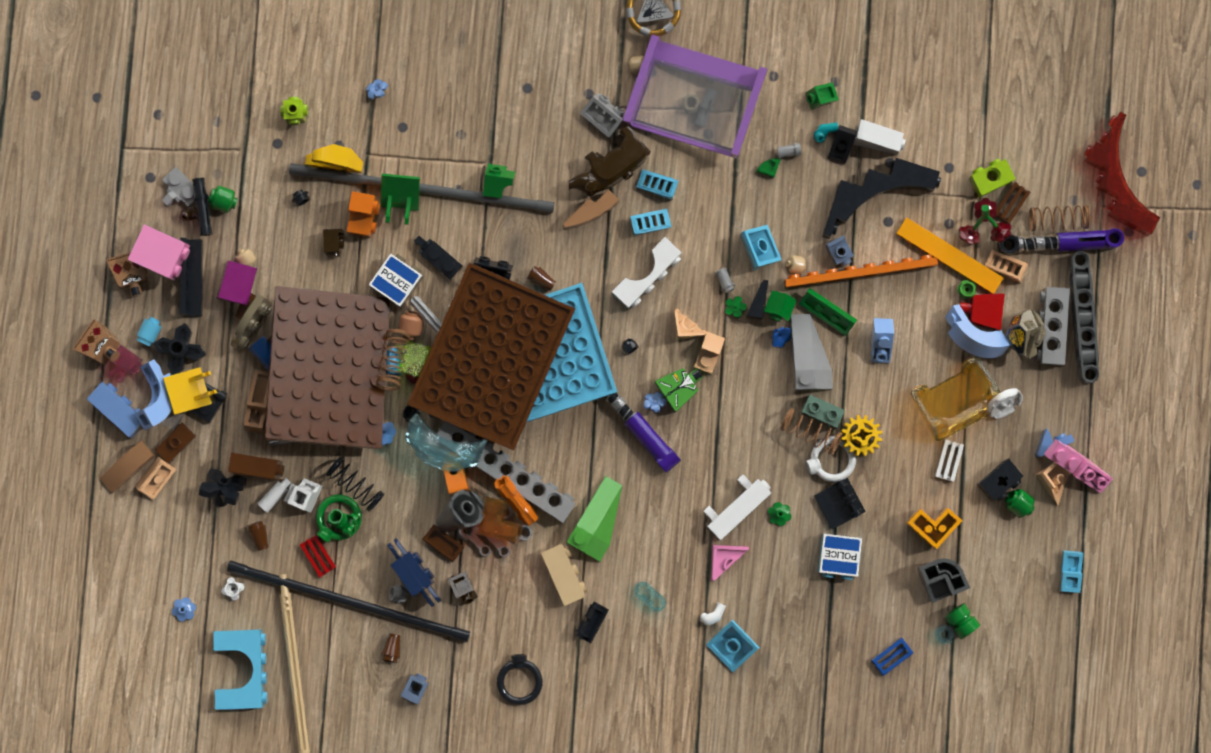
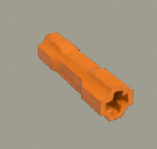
M502 476L494 483L495 489L517 513L522 523L527 526L535 523L538 519L537 512L523 498L508 476Z

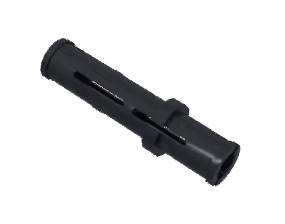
M205 178L192 179L195 194L193 199L196 201L200 236H210L213 233L208 209L209 195L206 193Z

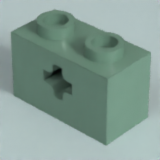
M808 395L800 414H804L836 429L845 410L817 397Z

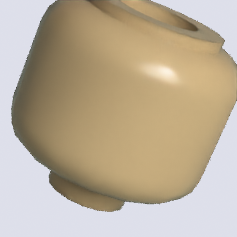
M634 56L629 60V70L633 75L639 74L644 59L643 56Z
M242 248L237 251L238 255L235 256L236 263L247 266L253 265L256 261V257L250 249L244 250Z
M792 255L786 261L788 272L801 275L806 269L805 259L801 256Z

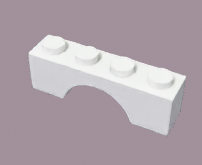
M666 237L651 252L654 258V269L651 274L637 281L625 278L612 291V294L627 309L631 306L635 308L642 301L640 297L644 293L648 295L655 287L653 283L657 279L661 281L668 274L666 270L671 265L675 267L680 262L681 258L679 256L682 252Z

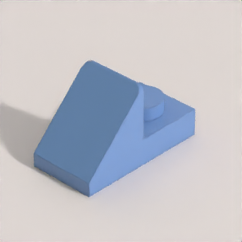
M1047 428L1042 432L1035 452L1036 458L1044 456L1045 451L1054 442ZM1063 433L1054 437V439L1059 440L1063 444L1066 443L1068 445L1074 442L1072 434L1066 436Z

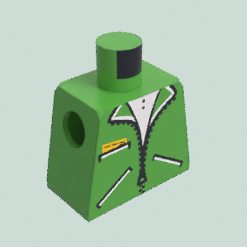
M682 368L656 380L655 384L674 412H677L698 392L695 383L701 380L703 376L698 369L687 374Z

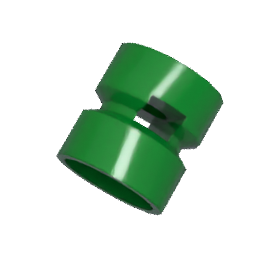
M965 603L960 604L944 617L950 626H955L954 631L960 639L967 637L981 625L975 616H970L971 611Z

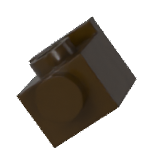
M323 229L324 253L329 254V257H340L341 249H344V237H341V235H344L343 229Z

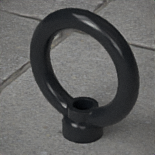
M526 654L511 655V661L507 662L498 673V692L504 700L511 704H528L534 701L542 690V674L534 663L527 660ZM525 667L535 677L534 689L525 697H514L505 688V676L512 668Z

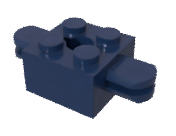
M395 538L393 541L403 556L401 557L395 547L388 543L387 546L397 559L391 564V567L413 597L421 593L431 607L435 606L433 600L425 591L427 588L438 603L441 601L431 586L435 583L433 581L435 576L429 568L425 569L421 563L424 561L417 552H407L400 541Z

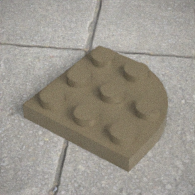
M260 294L256 296L239 322L235 332L237 337H232L231 346L240 352L242 349L245 350L250 344L251 340L249 338L253 333L256 334L262 325L260 322L263 317L267 318L272 311V303Z

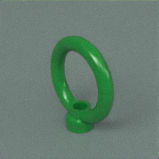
M341 494L329 496L320 503L316 511V524L319 529L316 535L327 543L331 539L339 541L350 538L342 533L333 532L326 527L323 516L326 508L332 503L343 502L351 507L354 514L361 517L355 533L361 526V509L357 502L349 496Z

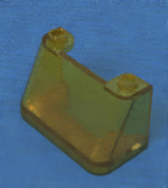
M978 356L966 359L961 368L962 372L929 389L927 385H917L910 391L912 399L936 441L944 440L989 415L986 409L988 403L1001 393L1000 388Z

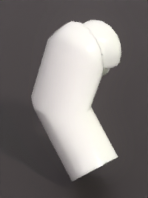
M717 602L714 612L701 614L700 621L708 626L719 622L726 606Z

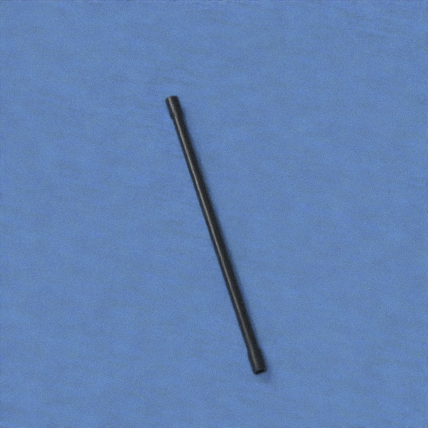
M230 560L227 572L248 576L278 586L284 585L291 590L440 633L463 642H468L471 631L450 627L289 578L282 579L278 575L251 568Z

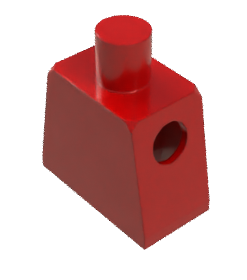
M1004 293L973 295L970 303H959L963 312L969 315L968 320L972 325L993 331L1001 330Z

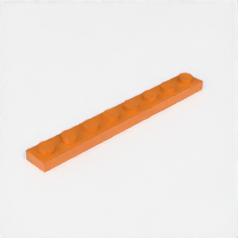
M931 255L920 256V260L904 258L901 259L900 263H894V260L882 262L883 265L875 266V263L864 264V268L856 269V266L845 267V271L838 272L837 269L826 270L825 274H818V271L809 272L804 277L794 274L789 275L788 279H785L784 286L785 289L925 269L936 267L938 261L937 257L932 258Z

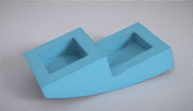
M1063 550L1061 591L1080 593L1083 575L1081 573L1083 552Z

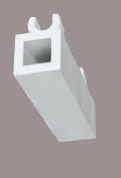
M743 474L737 480L746 490L722 513L717 515L710 506L704 510V513L712 520L707 527L719 540H722L771 494L769 491L771 487L764 479L762 481L757 479L752 484Z

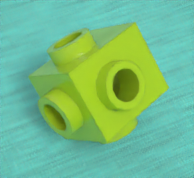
M288 97V100H283V106H280V115L284 117L285 122L289 123V125H300L301 122H306L305 116H308V105H305L304 101L299 99V97ZM290 108H296V111L290 112Z

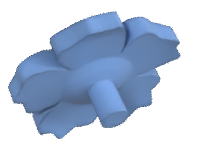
M379 79L370 83L366 88L368 98L372 100L375 96L382 98L385 95L383 91L387 90V83Z
M659 392L647 394L645 396L644 408L646 410L651 408V411L655 413L660 412V407L663 408L667 405V400Z

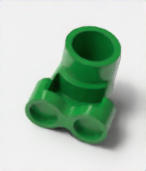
M339 509L332 510L327 519V523L342 530V534L348 537L354 535L355 529L361 521L360 516L353 513L348 515Z

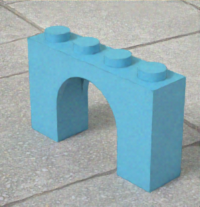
M263 629L213 631L214 651H241L250 658L253 665L252 677L244 687L215 690V710L263 708L264 703L268 701L267 692H264V684H267V673L264 672L263 666L267 663L266 653H263V645H266V633H263Z

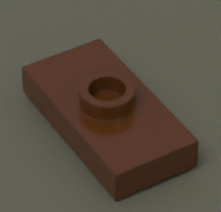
M181 423L155 451L168 463H171L196 435L184 423Z

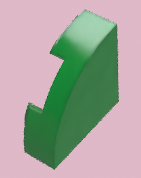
M773 158L763 162L756 172L774 178L781 159Z

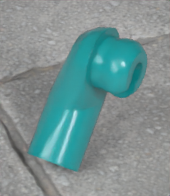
M838 123L820 124L814 132V140L818 143L824 142L828 133L837 132Z

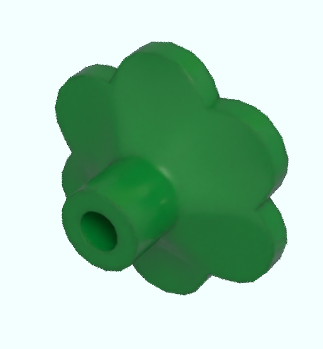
M776 502L773 507L768 509L769 520L772 524L777 523L779 526H784L786 521L791 520L790 507L786 504L783 505L780 502Z

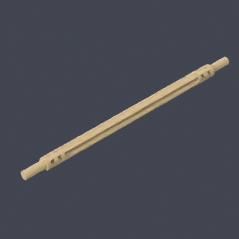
M281 574L279 577L286 579L287 574ZM281 585L279 597L283 617L298 753H310L291 593H289L286 586Z

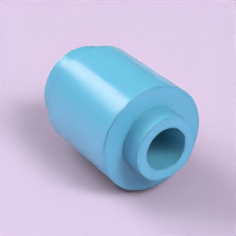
M149 317V319L144 318L137 333V341L151 346L162 328L159 325L160 321L153 317Z

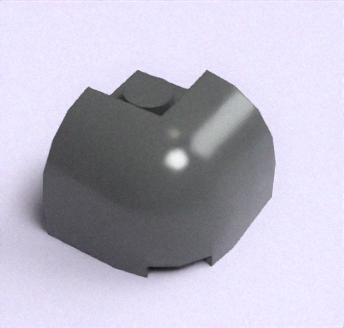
M937 559L917 568L931 603L970 589L962 568L951 559Z

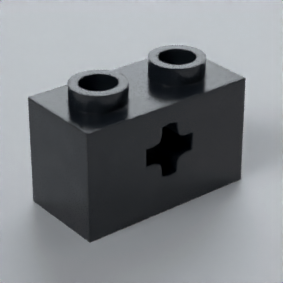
M1005 459L979 481L977 485L991 501L997 500L999 502L1007 496L1006 491L1009 488L1015 489L1022 483L1020 479L1023 475L1010 459ZM998 478H1004L1005 480L1003 483L1005 485H998Z

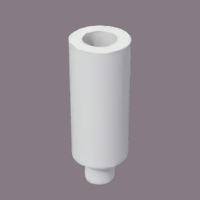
M286 477L282 482L277 481L257 504L268 513L288 491L287 487L291 482Z

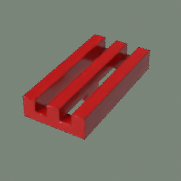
M317 535L300 544L319 577L336 568ZM313 541H316L325 558L329 562V568L326 566L320 554L313 545ZM307 545L310 546L311 550L315 554L324 571L321 572L320 568L318 567L315 560L306 547Z

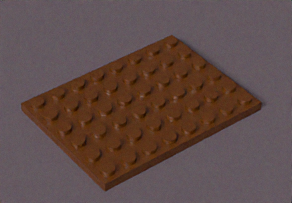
M468 263L407 405L514 451L576 308L472 263Z
M281 286L275 287L265 440L378 450L382 448L385 390L376 385V380L380 377L378 370L382 367L380 360L384 358L382 355V350L386 348L384 341L388 339L385 335L389 327L390 300L388 298ZM387 349L384 351V355H385L386 357H387ZM387 359L382 360L383 366H386ZM384 368L380 370L382 376L386 375V369ZM385 381L378 382L379 384L385 386Z

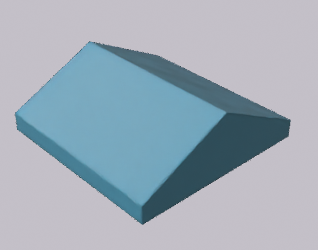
M733 620L706 644L732 672L760 648Z

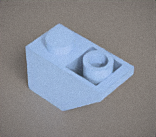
M874 318L871 362L890 363L894 339L893 319Z

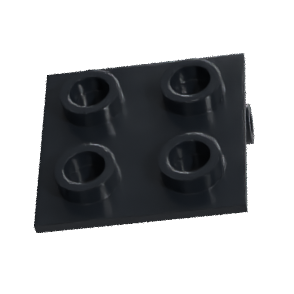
M848 478L814 495L831 529L866 512Z

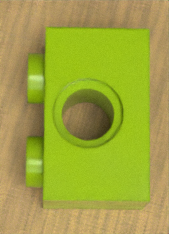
M998 158L990 162L989 167L985 169L979 167L972 171L973 175L969 177V180L978 198L1016 180L1006 159L1000 161ZM987 173H994L996 180H988Z

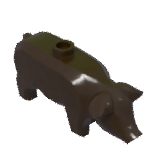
M625 126L620 130L621 134L612 140L618 148L611 150L605 156L593 151L585 156V159L589 161L591 169L588 173L579 174L569 180V190L577 189L585 193L586 196H593L597 192L615 186L623 179L627 181L634 175L633 171L644 164L651 151L643 142L635 137V133L630 127Z

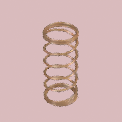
M1077 205L1074 213L1070 206H1066L1063 213L1061 208L1056 206L1053 214L1047 206L1043 211V216L1038 207H1031L1029 209L1030 230L1032 232L1036 230V209H1038L1042 221V231H1044V215L1047 208L1051 214L1052 230L1054 231V216L1057 208H1059L1061 213L1062 229L1064 230V217L1067 207H1069L1072 214L1073 230L1075 229L1074 219L1077 207L1080 208L1082 213L1083 229H1088L1090 226L1089 206L1084 205L1081 208V206Z
M389 329L385 334L388 339L384 341L386 348L382 350L384 358L380 360L382 367L378 370L380 377L377 378L376 385L383 390L397 391L400 389L401 384L399 382L402 379L395 375L382 376L380 370L384 368L395 373H401L404 370L393 365L383 366L382 360L387 359L398 364L405 363V360L398 356L386 357L384 351L388 349L396 354H406L407 351L401 347H387L386 341L390 340L396 344L407 345L409 344L410 335L400 329ZM397 332L406 335L408 338L391 337L388 333ZM390 348L402 349L405 352H396ZM389 358H398L403 360V362L393 361ZM386 367H395L401 369L402 371H394ZM385 377H395V378H398V379H400V380L397 381V380H394V379H392V378H385ZM388 381L397 384L398 387H385L378 382Z
M789 409L780 429L784 431L787 428V433L789 434L797 427L796 438H800L806 432L805 442L808 443L815 437V448L819 447L825 440L824 452L833 455L841 441L842 433L839 432L829 449L825 450L829 434L832 430L830 428L824 439L816 446L822 423L812 438L807 441V435L813 419H811L804 432L798 437L799 426L804 414H802L795 427L788 432L789 424L795 409Z

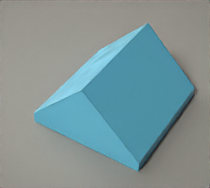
M768 225L741 232L740 237L754 271L782 260Z

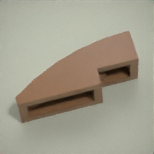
M609 189L596 202L589 198L563 224V228L565 230L576 228L602 217L619 203V199Z
M255 370L243 424L244 431L264 434L269 372Z
M140 441L122 456L100 479L111 493H114L156 455L144 441Z

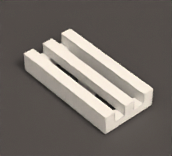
M949 440L944 441L935 477L954 482L964 447L963 444ZM948 445H951L944 475H942L940 473L946 455ZM955 447H958L952 473L949 477L948 473L954 455Z

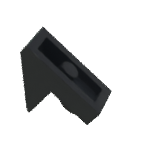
M839 125L827 159L846 164L857 130Z

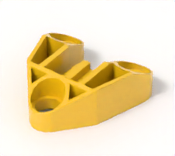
M332 144L307 154L304 165L334 171L362 173L364 162L351 148Z

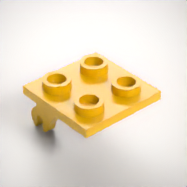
M201 367L163 378L174 415L212 404L210 396L217 394V390L207 391L204 381L205 377L212 375L211 371L202 373Z

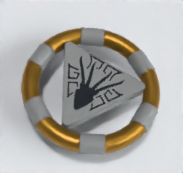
M627 0L626 15L630 25L638 33L647 37L668 34L677 25L681 16L680 0H672L674 15L661 0H645L636 21L633 11L635 0ZM672 18L667 25L658 30H650L639 25V23Z

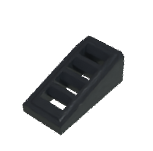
M763 280L748 311L747 318L759 320L763 318L768 280Z

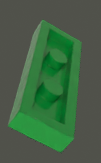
M811 288L808 289L799 302L800 306L845 336H847L857 319Z

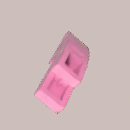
M1057 439L1044 453L1047 458L1071 472L1076 478L1099 493H1102L1113 480L1110 475L1085 456Z

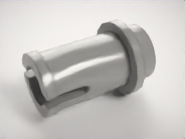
M794 142L793 145L777 147L779 159L802 155L800 143L796 144Z
M722 268L716 271L715 274L722 287L720 290L724 293L734 290L735 284L731 282L727 269Z

